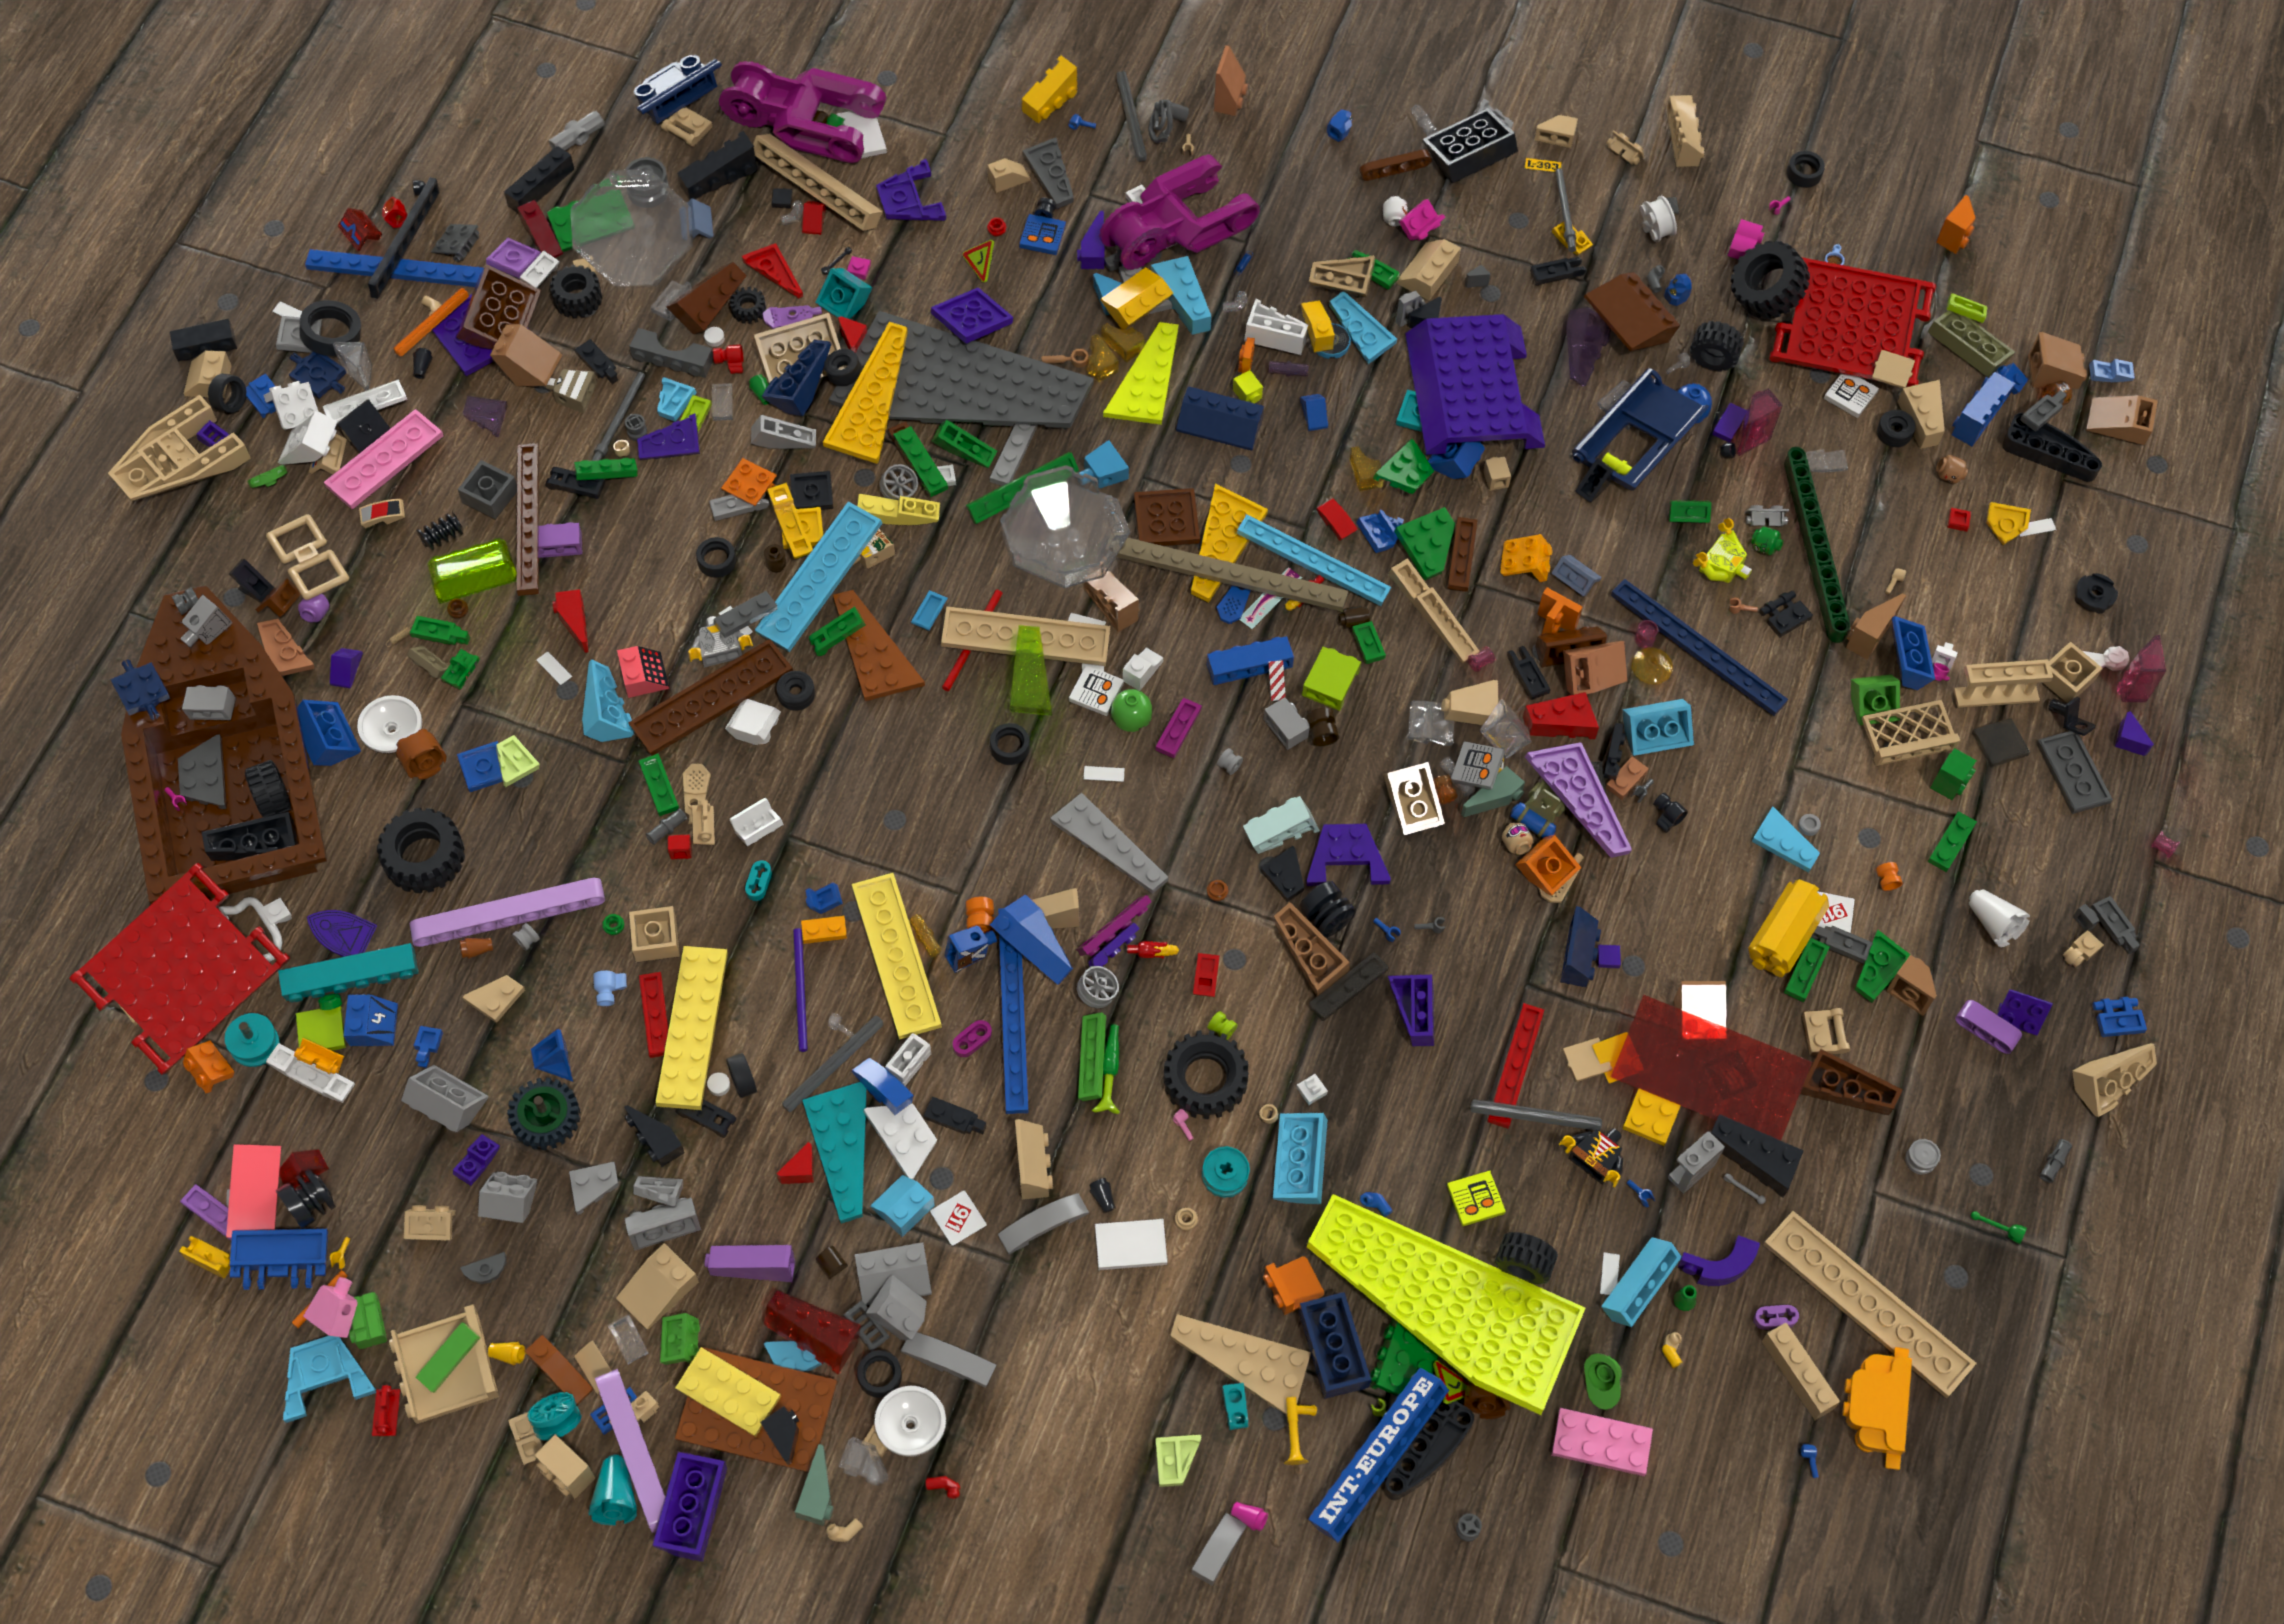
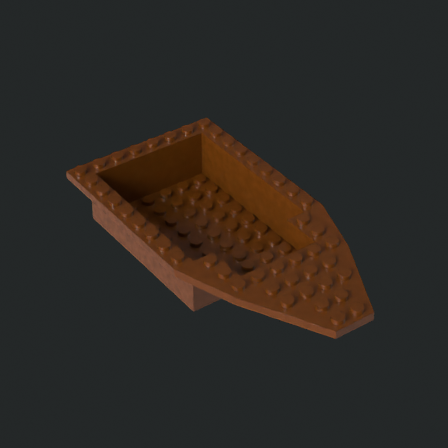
M206 585L193 588L198 600L204 595L233 623L209 644L206 645L198 639L189 647L180 639L189 630L182 623L188 612L181 615L171 597L176 594L181 595L185 590L164 595L137 668L152 662L170 699L159 703L155 707L159 717L156 719L154 715V720L150 719L147 710L139 711L130 716L126 711L121 732L150 904H153L196 863L203 867L202 870L221 890L232 894L318 872L317 864L327 861L295 696L262 645ZM198 685L205 687H228L236 697L231 720L189 719L182 710L187 687H196ZM220 734L223 748L227 809H220L219 806L209 803L204 805L198 801L186 800L187 806L184 802L177 803L180 809L177 811L172 803V798L165 792V788L169 787L175 795H180L178 758ZM272 760L281 775L291 802V810L286 812H289L294 820L299 844L234 861H211L204 849L202 832L263 818L250 792L245 777V769ZM196 876L191 880L209 899L216 897Z

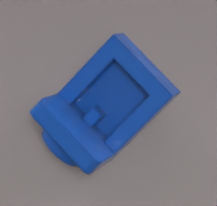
M2014 363L2007 366L2002 365L1996 370V373L2015 383L2012 390L2014 395L2020 393L2028 381L2027 377Z
M831 883L817 891L810 888L805 890L808 907L820 914L843 904L838 885L835 883Z

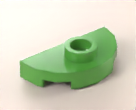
M281 465L248 479L247 482L250 488L264 484L268 487L277 483L276 479L285 475L288 471L285 465Z

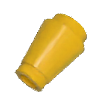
M519 1342L491 1343L488 1349V1356L511 1365L521 1364L525 1357V1347L520 1345Z

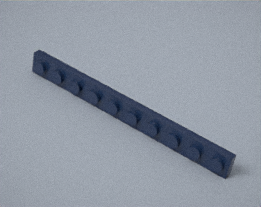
M1626 579L1612 591L1611 596L1771 715L1775 716L1787 704L1788 699Z

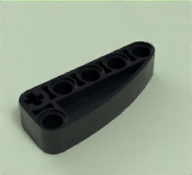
M2017 413L2014 416L2002 444L2006 452L2085 482L2095 480L2102 467V462L2082 443L2049 423L2034 431L2020 420L2024 413Z
M1443 1400L1425 1423V1425L1433 1424L1437 1431L1429 1432L1426 1430L1425 1425L1422 1427L1389 1474L1384 1486L1386 1497L1391 1500L1403 1498L1427 1482L1444 1466L1472 1428L1475 1418L1469 1408L1457 1401L1450 1404H1445ZM1441 1405L1446 1407L1444 1412H1441L1439 1410V1407H1441ZM1465 1417L1469 1424L1461 1425L1457 1418ZM1420 1443L1424 1446L1425 1450L1418 1452L1414 1449L1413 1445ZM1409 1463L1412 1465L1413 1470L1407 1472L1402 1469L1401 1464ZM1396 1482L1401 1486V1490L1393 1491L1389 1484Z

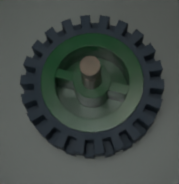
M537 1078V1083L533 1084L532 1081L527 1082L528 1087L524 1088L522 1085L518 1088L520 1093L517 1094L515 1092L513 1094L514 1101H510L508 1104L510 1110H507L508 1121L514 1135L525 1146L531 1145L532 1149L536 1150L540 1146L542 1150H547V1146L551 1145L552 1149L557 1148L556 1143L560 1142L563 1145L566 1143L565 1138L571 1139L573 1136L572 1131H577V1122L580 1123V1107L574 1092L569 1089L568 1085L565 1083L562 1085L561 1081L555 1079V1082H552L551 1078H546V1081L543 1082L541 1078Z

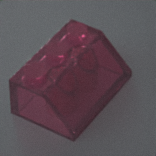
M1769 388L1762 392L1758 391L1751 397L1740 432L1737 449L1738 456L1771 440L1783 404Z
M2155 635L2138 652L2135 659L2131 661L2128 670L2125 671L2122 680L2118 682L2117 692L2121 695L2122 702H2147L2166 673L2160 635Z

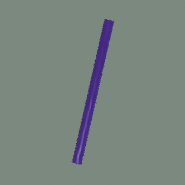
M797 928L793 930L798 1044L799 1051L806 1052L808 1051L803 940L802 929Z

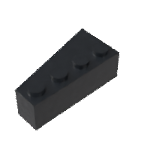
M744 131L738 134L739 137L732 142L729 139L723 143L724 147L714 152L712 150L707 153L704 160H697L677 173L679 185L689 200L699 198L706 193L717 190L724 185L733 183L758 171L754 145Z
M289 812L202 832L204 849L211 861H234L299 844L295 823Z

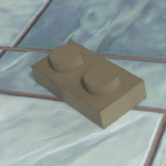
M424 646L410 648L407 654L408 657L414 660L416 665L422 666L435 678L442 677L449 667L447 663Z

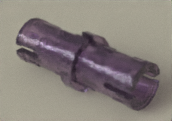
M1288 360L1287 362H1269V373L1286 374L1289 377L1290 375L1308 377L1309 364L1291 363Z

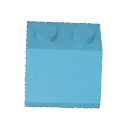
M902 1175L870 1207L903 1237L935 1204L934 1197L922 1185Z

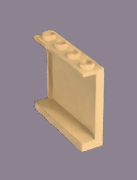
M474 1305L464 1307L465 1313L399 1334L395 1330L391 1331L393 1339L389 1340L390 1347L393 1353L396 1352L398 1358L397 1361H394L397 1374H401L403 1382L400 1383L402 1395L407 1396L408 1404H405L408 1418L412 1417L416 1424L499 1397L478 1311ZM464 1322L481 1338L438 1390L432 1393L415 1377L460 1323Z

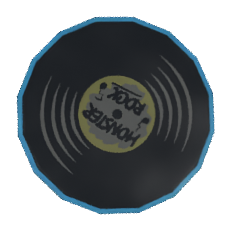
M1331 323L1335 335L1333 349L1316 353L1328 359L1330 357L1340 358L1349 350L1351 338L1349 332L1344 327Z

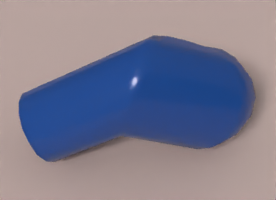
M1366 1192L1360 1197L1362 1205L1378 1208L1383 1217L1393 1212L1384 1197L1379 1193Z

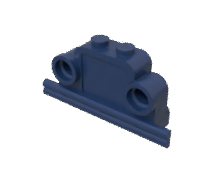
M689 55L681 59L680 63L676 62L666 66L645 79L643 84L638 85L634 89L635 96L639 102V106L636 109L642 114H649L655 123H660L718 87L713 71L721 67L722 64L717 59H714L708 64L703 65L698 56Z

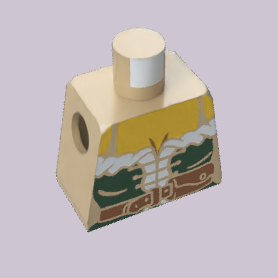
M878 529L854 564L859 561L865 568H870L895 555L894 543Z

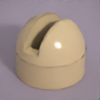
M619 440L614 443L613 448L617 456L627 457L629 455L630 446L628 441Z
M1267 1104L1260 1109V1117L1263 1122L1273 1124L1278 1119V1111L1274 1105ZM1270 1111H1273L1271 1118H1269Z

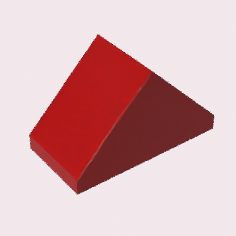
M807 201L804 203L802 233L822 234L827 205L817 201Z
M842 316L838 317L839 330L846 346L856 353L867 334V325Z
M808 1142L776 1173L781 1184L814 1183V1152L812 1144Z

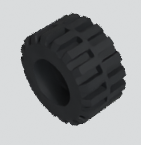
M571 265L569 268L567 266L564 267L562 271L558 270L556 272L557 275H553L550 282V291L554 306L560 314L564 313L568 318L569 316H572V318L581 316L583 318L586 314H593L592 311H596L598 305H601L602 293L596 273L594 271L591 272L590 268H584L582 265H579V267ZM574 290H582V291L579 292V293H574V294L570 293V292H572V291H574Z
M1708 321V323H1702L1697 328L1690 347V354H1692V359L1696 360L1695 362L1704 368L1712 371H1728L1729 368H1734L1738 362L1744 345V338L1735 327L1729 326L1727 323Z
M272 760L245 769V777L250 792L262 817L291 810V802L287 790Z
M1509 1232L1504 1234L1494 1261L1495 1265L1502 1272L1531 1284L1541 1285L1549 1282L1558 1254L1550 1244L1538 1237L1526 1233Z

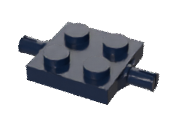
M315 352L304 358L296 353L290 356V360L297 364L296 368L289 373L290 379L294 382L299 381L300 384L309 382L314 396L320 399L331 388L339 394L342 391L344 392L345 387L338 383V381L347 372L344 367L331 358Z
M129 659L126 662L124 660L122 666L126 672L110 680L128 715L147 710L150 719L154 720V715L157 719L159 713L155 707L159 703L170 699L152 662L134 669Z

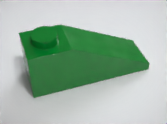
M948 420L940 424L931 441L947 452L985 468H989L997 453V450Z

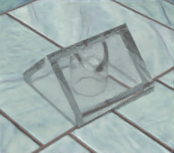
M335 342L333 347L340 365L367 391L370 388L372 363L364 342Z
M1500 700L1480 731L1495 748L1504 749V759H1507L1531 743L1527 726L1504 700Z

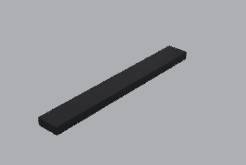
M430 177L370 279L368 286L372 298L378 299L439 195L440 192L436 178Z

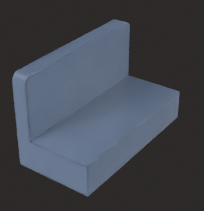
M692 198L680 208L683 239L691 241L698 234L711 239L713 237L711 208Z
M1571 555L1562 556L1552 571L1553 575L1582 596H1586L1594 583L1599 582L1602 578Z

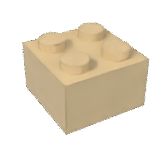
M2069 642L2049 661L2053 679L2051 682L2042 683L2068 703L2085 691L2097 679L2103 668L2072 642Z
M673 906L629 912L632 950L636 962L680 956L677 921Z
M556 1435L534 1455L538 1461L536 1466L539 1468L540 1473L548 1481L554 1479L553 1482L557 1486L556 1488L565 1497L570 1494L576 1499L595 1479L589 1466Z

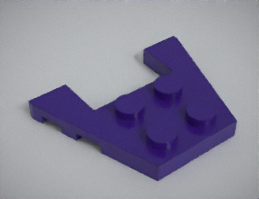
M927 159L921 160L920 164L915 167L910 166L906 169V172L900 175L896 174L876 185L886 219L946 220V213L942 202L922 206L914 184V180L931 177V170Z
M1366 824L1323 825L1308 874L1307 886H1319L1326 882V865H1369L1371 885L1390 884L1391 878Z

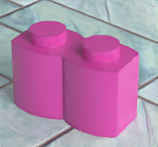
M1741 219L1728 256L1739 259L1746 254L1745 251L1749 248L1753 249L1755 248L1754 245L1761 243L1765 234L1761 232L1763 226Z

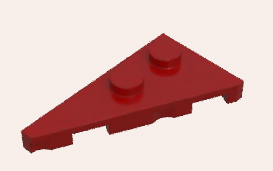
M776 243L742 256L743 263L797 298L803 297V292Z

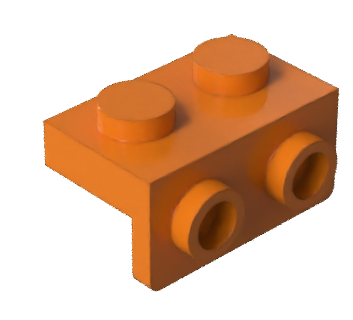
M211 1040L187 1048L183 1060L184 1068L191 1073L197 1085L206 1094L211 1092L214 1084L233 1078L235 1071Z

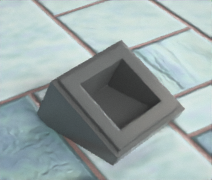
M1479 265L1467 273L1465 287L1489 285L1490 273L1482 265Z

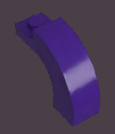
M1738 1235L1727 1258L1720 1261H1709L1684 1252L1679 1261L1678 1268L1683 1269L1687 1274L1699 1275L1697 1284L1704 1286L1727 1285L1746 1273L1756 1257L1760 1243Z

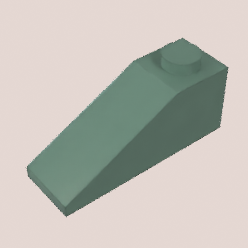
M1506 766L1497 774L1493 789L1481 788L1463 805L1461 815L1467 817L1509 805L1513 800H1519L1524 794L1525 782Z
M819 1444L795 1514L799 1519L824 1526L826 1519L830 1520L834 1506H831L825 1450L823 1445Z

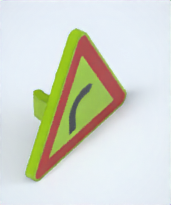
M993 240L963 252V257L982 282H987L994 247Z
M1435 1361L1433 1366L1436 1377L1440 1378L1449 1389V1392L1443 1399L1444 1403L1450 1404L1464 1398V1392L1469 1382L1440 1362Z

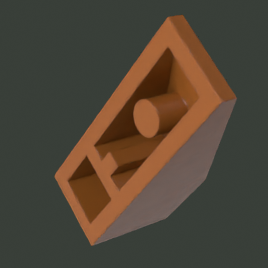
M543 1335L525 1350L529 1360L561 1392H568L573 1395L577 1403L576 1406L594 1390Z

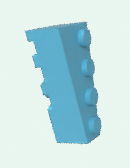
M1188 256L1152 264L1151 271L1161 276L1173 291L1172 296L1168 300L1172 303V309L1177 311L1179 318L1193 335L1210 331L1211 314Z

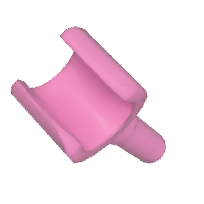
M1180 1109L1175 1113L1173 1121L1181 1127L1188 1140L1191 1141L1194 1138L1185 1124L1189 1117L1183 1109Z

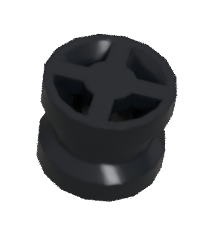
M1040 198L1034 215L1053 219L1056 203L1050 198Z

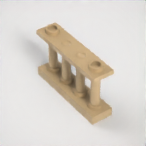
M2048 659L1966 665L1964 668L1968 683L1967 687L1954 688L1953 691L1957 708L2035 703L2040 701L2037 683L2051 682L2053 675Z

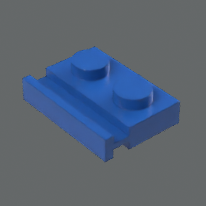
M264 374L248 383L246 398L261 417L265 418L266 414L275 412L274 402L266 403L264 395L270 392V388L276 387L269 377Z

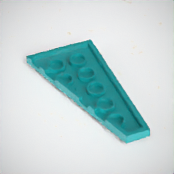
M861 1082L802 1100L841 1224L863 1217L866 1115L864 1114V1109L867 1106V1089Z

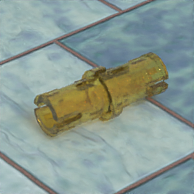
M921 914L911 917L909 923L917 933L918 941L923 943L930 957L938 955L942 949L935 940L932 929L927 927Z

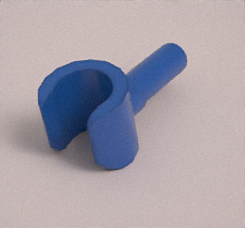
M1077 114L1071 117L1069 123L1071 129H1077L1079 125L1091 128L1096 127L1095 123L1084 121Z
M1378 918L1374 919L1373 922L1386 933V939L1389 942L1395 940L1390 934L1391 932L1395 933L1396 936H1400L1401 931L1399 928H1389Z
M1631 1180L1627 1182V1185L1637 1192L1644 1207H1649L1646 1199L1651 1198L1655 1201L1651 1190H1643Z
M1804 1444L1801 1447V1456L1809 1458L1813 1478H1818L1815 1459L1817 1448L1814 1445Z

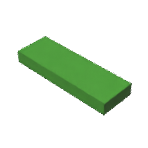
M461 1322L415 1378L428 1390L435 1393L481 1337L467 1324Z

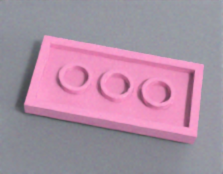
M1560 1408L1552 1455L1645 1476L1653 1429Z

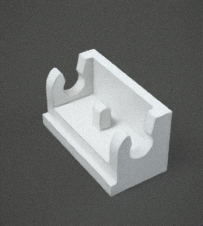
M543 251L520 276V280L538 288L549 274L558 268L559 261Z

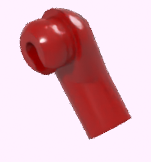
M946 1476L926 1479L927 1490L943 1488L947 1490L949 1498L955 1499L959 1497L960 1485Z

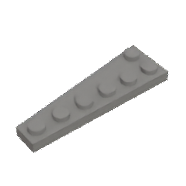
M1083 793L1079 794L1051 817V822L1071 837L1074 836L1085 847L1098 853L1099 857L1115 865L1116 869L1127 874L1129 878L1152 894L1168 881V876Z

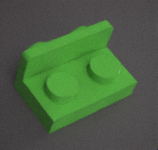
M687 1313L663 1317L660 1363L668 1365L688 1362L691 1364L699 1351L698 1333L700 1325L697 1318Z

